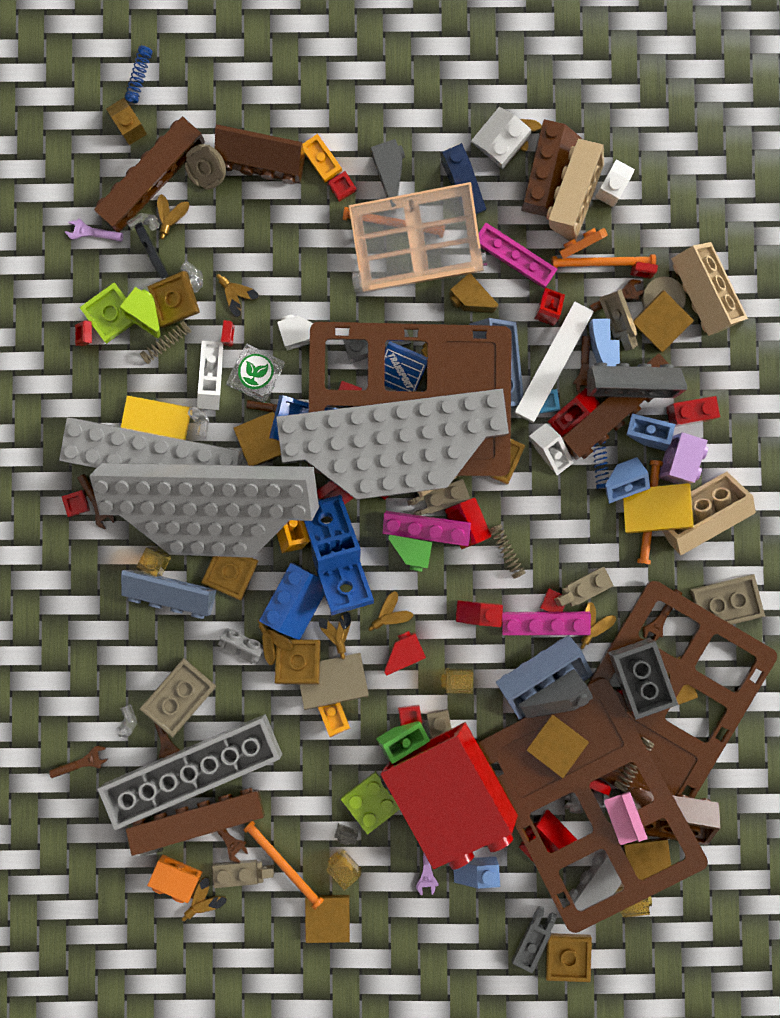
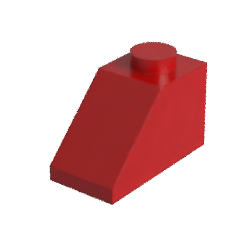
M585 388L548 420V423L563 437L597 408L600 403L594 396H587V388Z
M457 600L456 622L501 627L503 605Z
M406 631L398 635L399 639L394 642L384 669L386 676L426 658L415 632L410 633V631Z

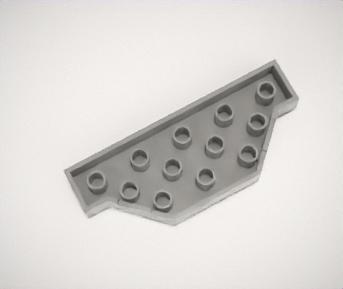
M503 389L276 417L282 463L306 461L356 500L447 488L485 438L501 437L509 434Z
M101 463L90 475L99 514L120 515L170 555L253 558L289 520L312 521L319 508L314 467Z

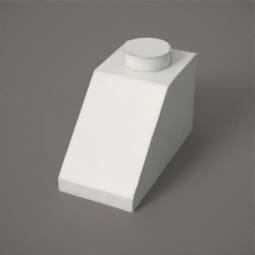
M616 160L595 198L614 208L635 169Z
M294 315L284 316L281 318L282 321L277 322L287 351L310 344V327L313 323L300 316L294 317Z
M547 423L529 436L535 449L554 474L559 475L574 463L561 435Z

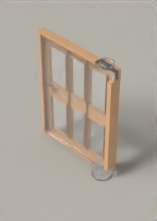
M471 182L349 205L359 271L352 272L356 293L483 272V266L488 265L486 252L481 253Z

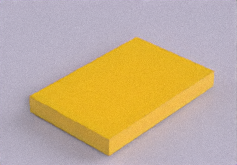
M127 396L121 427L186 440L192 408Z
M690 483L650 487V489L623 498L626 533L694 528Z

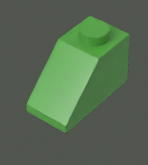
M389 535V541L405 564L410 565V570L422 572L423 568H428L432 542Z
M420 721L394 727L376 738L385 757L392 764L430 741Z

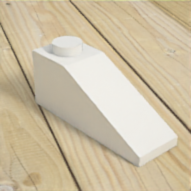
M202 340L197 408L219 410L223 358L222 342Z

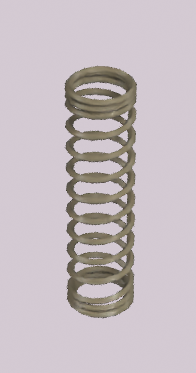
M184 321L180 322L184 332L176 325L180 335L174 329L171 330L175 337L170 332H167L172 341L163 335L168 345L161 338L159 340L163 347L155 341L159 350L151 344L156 355L148 347L147 350L151 357L144 350L140 353L147 364L154 360L153 355L158 357L157 352L162 354L160 347L166 351L165 345L171 348L169 342L175 345L172 337L179 342L177 335L183 339L181 332L184 335L191 333L190 328Z
M499 524L489 529L491 535L501 532L493 539L503 537L495 543L505 542L498 549L508 546L500 552L510 551L502 557L512 556L505 563L516 560L507 566L517 565L510 572L521 569L511 575L515 579L526 572L523 570V567L517 568L521 565L520 562L516 563L519 558H514L516 553L510 554L514 549H508L512 544L505 545L509 542V539L503 540L507 535H501L505 530H500L503 526Z
M641 737L643 743L650 748L646 749L651 751V748L655 745L646 738ZM630 763L627 764L631 766L635 771L627 767L624 768L627 771H629L633 776L623 771H621V773L627 776L631 781L621 776H618L628 785H625L617 780L616 782H614V786L623 792H626L628 790L627 787H630L628 782H633L630 778H635V775L633 773H638L636 769L637 766H634Z

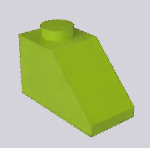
M135 287L120 306L121 314L158 339L160 337V329L153 296L147 290L142 289L141 291Z

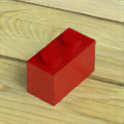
M716 396L673 403L666 407L669 423L676 424L675 427L720 418Z

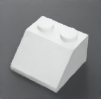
M498 107L471 142L500 168L504 169L530 138L531 129L514 114Z

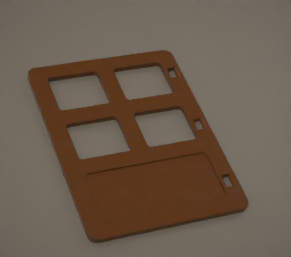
M315 322L310 327L309 413L324 411L327 406L359 407L503 389L509 434L501 437L485 438L457 476H505L510 471L511 330L506 326ZM335 328H350L349 336L336 335ZM404 330H418L417 337H405ZM473 331H485L486 339L473 338ZM327 340L367 341L368 387L366 390H328L325 388V343ZM387 341H417L427 344L426 391H387L385 389V343ZM314 468L315 474H322L320 471Z
M650 581L646 584L587 686L599 679L611 680L615 671L608 652L644 640L639 637L638 633L656 602L662 601L698 623V629L681 658H674L659 649L666 672L669 673V680L675 697L678 696L682 687L687 684L725 706V712L707 741L703 742L667 721L665 716L670 708L636 720L630 715L623 694L614 689L640 738L644 737L655 745L651 748V751H647L671 794L675 796L681 795L685 787L689 785L692 787V790L688 797L695 798L775 664L777 653L774 649L662 583ZM715 634L755 657L754 663L735 692L730 691L695 669V665ZM758 669L762 672L754 683L750 678L755 670ZM721 727L728 729L721 741L715 738ZM626 764L600 778L614 785L616 780L628 785L618 776L631 781L621 771L633 776L624 767L635 770ZM636 768L638 773H633L635 778L630 777L633 782H628L630 787H627L626 793L630 788H643L645 791H650L640 771Z
M599 679L588 685L593 699L585 706L573 711L524 718L483 739L478 744L491 768V764L498 761L504 774L497 777L518 815L515 826L567 929L573 933H578L704 870L708 864L705 853L613 687L605 679ZM552 715L589 742L564 778L560 777L527 751ZM629 762L636 764L654 797L651 803L637 809L643 827L661 818L666 819L685 853L683 860L643 880L639 879L619 844L612 822L607 821L589 787L592 781ZM569 793H575L593 826V832L550 853L547 851L534 826L530 814ZM529 825L536 836L531 841H529L523 829ZM599 849H603L606 851L624 887L621 891L583 910H578L559 875V870ZM562 892L565 893L570 903L564 908L557 894Z

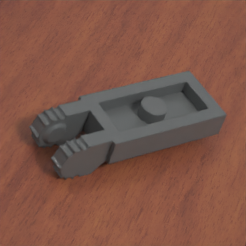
M541 906L537 907L532 921L530 920L511 960L512 964L530 973H533L557 918V914L551 912L547 917L545 926L539 925L544 915V908Z

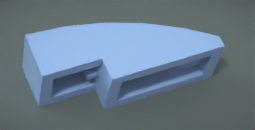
M592 319L588 326L590 342L596 362L607 363V366H616V364L620 363L619 340H610V319Z

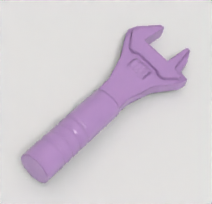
M79 218L77 221L68 222L71 225H75L73 233L65 231L72 240L87 236L121 242L123 240V233L92 228Z
M423 852L424 866L421 877L416 884V889L420 895H423L422 887H431L433 895L435 886L439 884L433 876L431 865Z

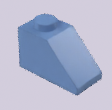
M631 414L626 435L644 446L666 451L671 445L676 424Z
M638 457L616 465L605 484L608 502L612 503L650 489L648 472Z
M496 857L473 858L467 865L453 870L454 883L478 889L500 887L499 863Z

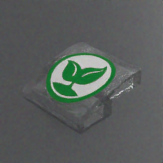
M246 344L230 373L226 385L265 403L275 387V382L282 372L285 362Z

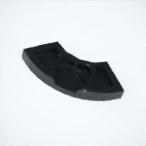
M142 222L136 224L135 230L144 245L159 277L163 279L169 276Z

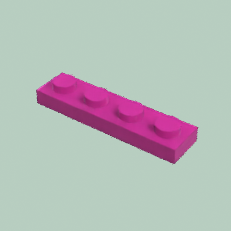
M485 223L480 230L479 240L482 249L542 288H546L556 273L557 268L488 223Z
M391 511L384 513L383 534L463 546L469 545L471 523Z
M590 611L503 612L502 634L591 635Z

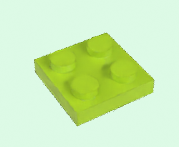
M115 282L79 307L87 319L92 321V326L106 344L135 324L121 314L120 306L126 297Z
M376 771L341 797L342 802L367 835L400 810L387 785Z

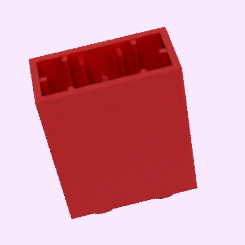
M466 722L430 739L428 743L394 764L389 761L380 773L433 869L447 863L452 870L459 869L473 860L475 856L473 851L487 846L490 852H497L513 841L511 834L518 815Z

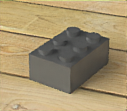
M647 638L608 652L629 713L633 718L637 720L678 705L656 641Z

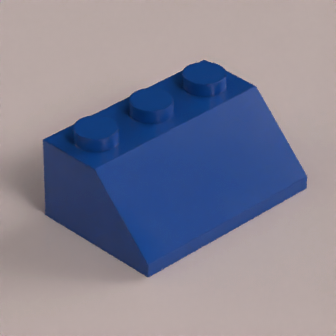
M290 563L259 621L280 633L300 640L324 597L319 577L295 563Z

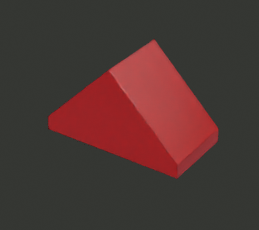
M545 288L534 319L554 326L560 318L565 294Z

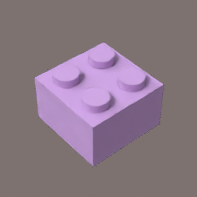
M683 432L674 435L671 445L665 451L659 479L675 484L695 483L700 478L702 472L700 464L707 455L708 447H706L708 440Z

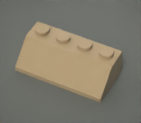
M578 139L576 145L570 149L568 167L565 166L562 171V184L557 186L555 190V203L553 207H549L546 217L549 220L550 228L570 241L574 238L577 241L604 167L603 144Z
M711 242L693 245L671 258L673 269L680 276L683 282V290L689 295L692 301V308L698 314L701 320V327L708 336L748 319Z
M725 472L691 491L694 528L662 530L670 545L681 556L755 514L753 495L733 476Z

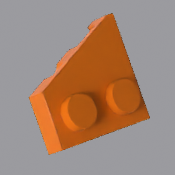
M593 228L583 234L584 239L576 242L574 238L563 244L565 249L559 251L562 258L565 259L608 236L605 228L597 232Z

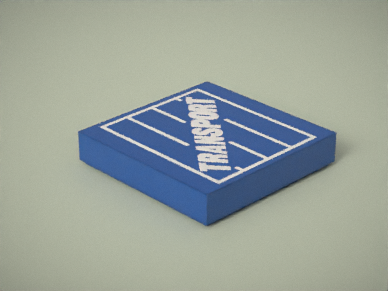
M389 341L385 350L384 386L396 391H416L427 366V357Z

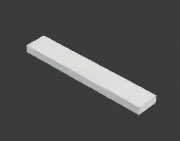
M574 302L514 414L534 423L594 311Z

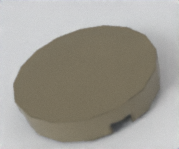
M200 144L187 152L185 169L188 177L195 185L209 190L216 188L224 181L226 165L223 157L215 148L210 145Z
M662 276L653 279L646 285L641 300L644 309L662 290H665L683 309L686 294L682 285L677 280Z

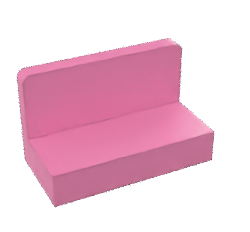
M630 792L604 800L620 845L636 840L640 842L648 839Z

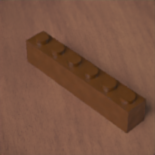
M183 116L179 120L174 121L170 126V130L156 140L153 148L150 151H146L141 156L140 161L128 169L126 176L120 182L113 185L111 192L97 202L94 211L116 232H120L187 162V152L191 148L205 143L202 133Z
M658 353L647 364H651V367H660V365L669 363ZM608 397L562 438L569 454L575 460H578L580 457L583 459L587 458L593 452L591 448L596 443L601 445L610 437L607 434L612 429L617 431L626 423L623 420L625 417L638 413L642 409L639 405L644 401L649 403L653 398Z
M253 787L241 790L240 795L232 797L230 793L218 797L219 801L210 803V800H205L197 803V807L190 810L188 806L175 809L176 814L167 816V813L164 812L154 815V820L145 822V818L131 823L132 826L126 829L131 856L264 818L265 813L259 790L253 791Z

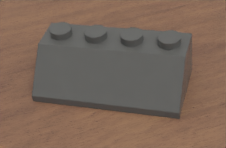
M595 363L594 366L587 370V396L676 398L687 390V384L681 368H673L672 364H663L660 367H651V364H639L638 367H629L628 363H619L616 366H607V363Z

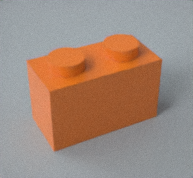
M162 855L147 886L151 887L158 894L165 893L172 896V899L176 902L189 903L202 875V871Z

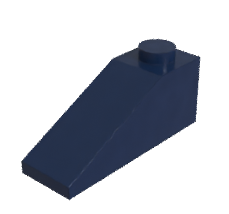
M461 143L442 151L441 163L451 185L471 182L476 215L486 211L471 162L463 144ZM458 197L457 199L464 212L462 197Z

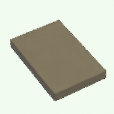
M754 574L689 589L692 602L731 625L765 617Z
M361 653L347 655L345 659L337 657L320 661L319 684H300L304 710L369 697Z
M183 658L141 706L140 710L173 738L217 686Z

